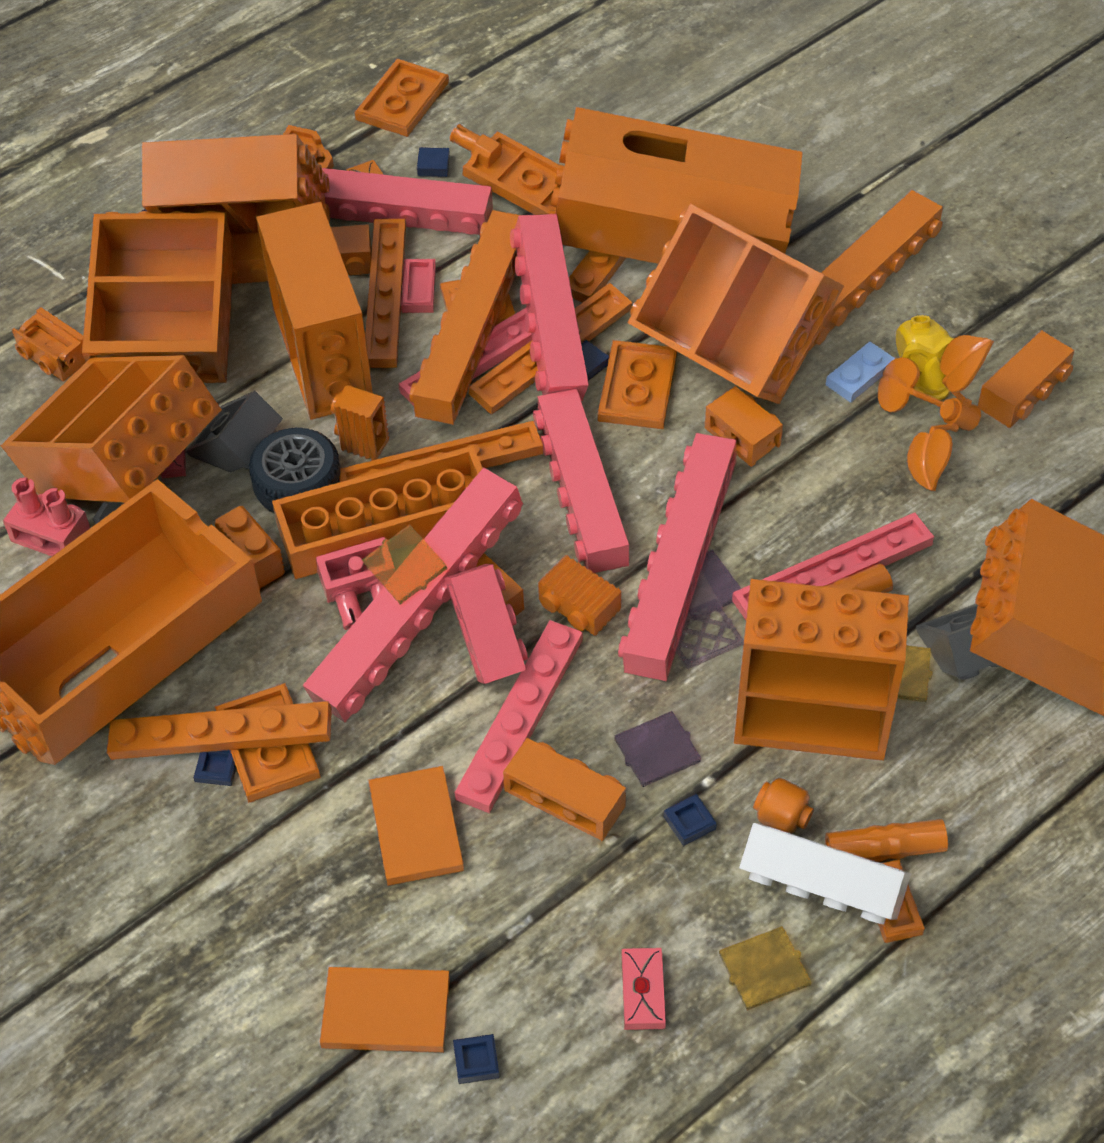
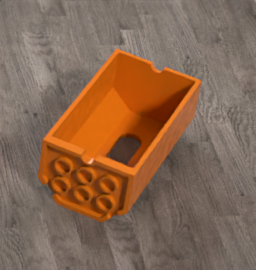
M579 107L575 109L574 120L567 119L564 140L567 141L562 142L559 163H564L565 165L558 164L555 184L561 185V187H554L550 205L557 208L556 210L549 211V214H557L562 245L659 264L664 245L674 236L678 228L677 222L680 215L688 209L691 203L778 251L786 253L791 234L790 227L799 196L802 151Z
M157 479L0 594V731L3 733L8 730L13 735L11 737L12 741L23 754L26 755L30 752L40 762L56 765L262 602L253 559L212 524L210 526L204 524L198 513ZM109 649L117 654L115 658L61 698V690L70 679Z

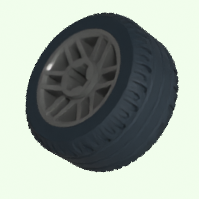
M295 427L274 432L260 441L250 457L249 473L254 494L261 505L272 511V513H274L272 504L274 500L340 482L341 465L336 447L327 436L313 429Z

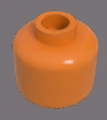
M777 778L772 783L766 781L760 789L753 809L758 811L757 818L761 824L790 834L794 833L798 827L805 829L814 812V808L808 806L810 801L808 791L783 778Z

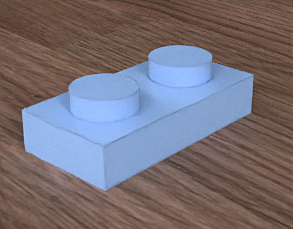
M868 342L827 376L826 386L851 403L883 377L885 367L895 358L872 342Z

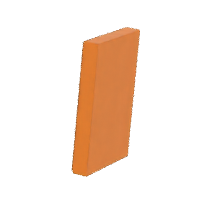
M396 59L357 108L355 120L408 137L448 85L449 75Z
M613 340L597 421L664 429L677 351L669 346Z
M286 683L215 706V709L220 711L293 704ZM309 743L230 750L248 803L321 778Z
M443 766L368 780L387 886L464 871Z
M329 967L320 1037L321 1048L444 1053L450 983L449 971Z

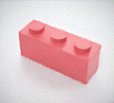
M484 564L445 577L478 682L487 684L526 670L524 660L528 659L527 651L522 639H516L512 626L516 625L517 621L512 606L510 604L505 605L501 592L505 590V582L500 570H494L493 564Z

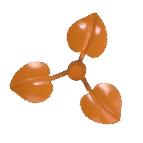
M962 335L954 338L948 344L940 362L941 372L946 375L942 383L956 398L947 399L944 402L913 389L919 379L920 370L918 365L911 359L896 358L889 362L883 371V377H881L878 386V401L884 410L891 413L900 411L907 404L911 394L940 407V416L947 423L932 426L929 433H918L908 450L907 463L910 473L921 486L928 490L936 491L938 480L951 456L953 443L947 431L957 432L959 428L971 431L979 424L981 418L980 408L972 404V400L965 398L960 392L969 386L984 363L994 343L991 339Z

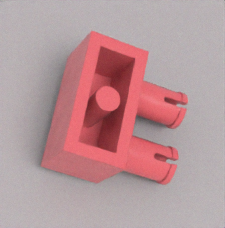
M26 477L19 478L12 484V492L17 502L3 520L11 542L53 556L90 529L85 511L76 505H67L63 490L58 492V488H51L38 495L33 480L30 479L28 481Z
M385 537L316 557L317 571L327 602L337 603L345 630H349L353 624L351 614L355 622L362 614L357 594L369 591L374 600L396 573Z

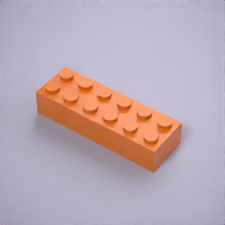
M474 446L272 501L277 527L294 578L299 579L318 573L316 557L382 537H385L390 552L420 544L483 469Z

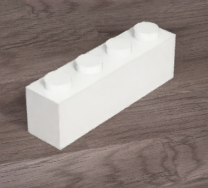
M753 823L739 867L750 872L748 879L771 886L772 881L775 880L787 884L786 892L806 899L809 898L810 892L825 897L823 905L845 912L849 905L863 910L862 918L883 925L886 918L890 920L898 918L911 873L758 823Z

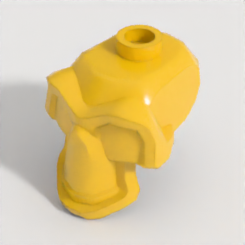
M914 316L911 320L900 324L896 330L895 339L898 354L900 357L911 359L918 365L920 376L913 389L938 400L946 399L950 391L942 383L946 375L941 372L940 362L946 347L954 338L950 337L948 332L929 316Z

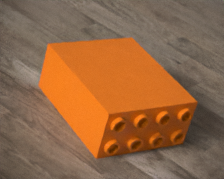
M297 134L142 142V207L148 212L171 213L173 211H182L185 213H203L205 211L225 213L230 234L259 232L257 216L321 201L328 222H330L329 206L325 204V193H329L330 190L329 176L325 174L321 164L317 163L315 156L309 152L308 146L304 145Z
M320 201L256 217L273 310L310 420L332 415V401L337 394L342 392L346 385L373 393L362 312Z
M690 203L688 209L678 219V228L674 236L664 245L661 253L662 258L657 268L647 277L646 288L641 298L633 304L630 311L631 317L627 323L756 397L780 404L844 285Z
M142 211L124 214L118 212L94 214L82 354L86 362L90 358L184 355L203 383H227L234 245L225 213L205 211L203 213H185L182 211L151 213Z
M184 355L90 358L0 446L24 477L28 478V481L30 479L33 480L38 494H43L51 488H58V492L63 490L66 499L125 503L150 485L222 409Z
M1030 499L1020 509H1014L1008 519L998 527L994 526L986 537L987 553L980 570V574L983 576L981 588L975 599L978 607L976 618L970 629V634L973 635L970 652L1104 716V535L1034 499Z
M751 579L734 744L884 761L906 659L909 595Z

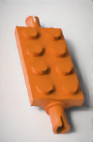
M458 124L452 130L450 141L467 149L472 155L470 160L463 166V176L481 186H490L492 192L534 215L549 214L550 210H556L557 207L550 205L554 187H561V185L555 184L558 169L557 163L498 131L490 138L484 134L480 136L461 124Z

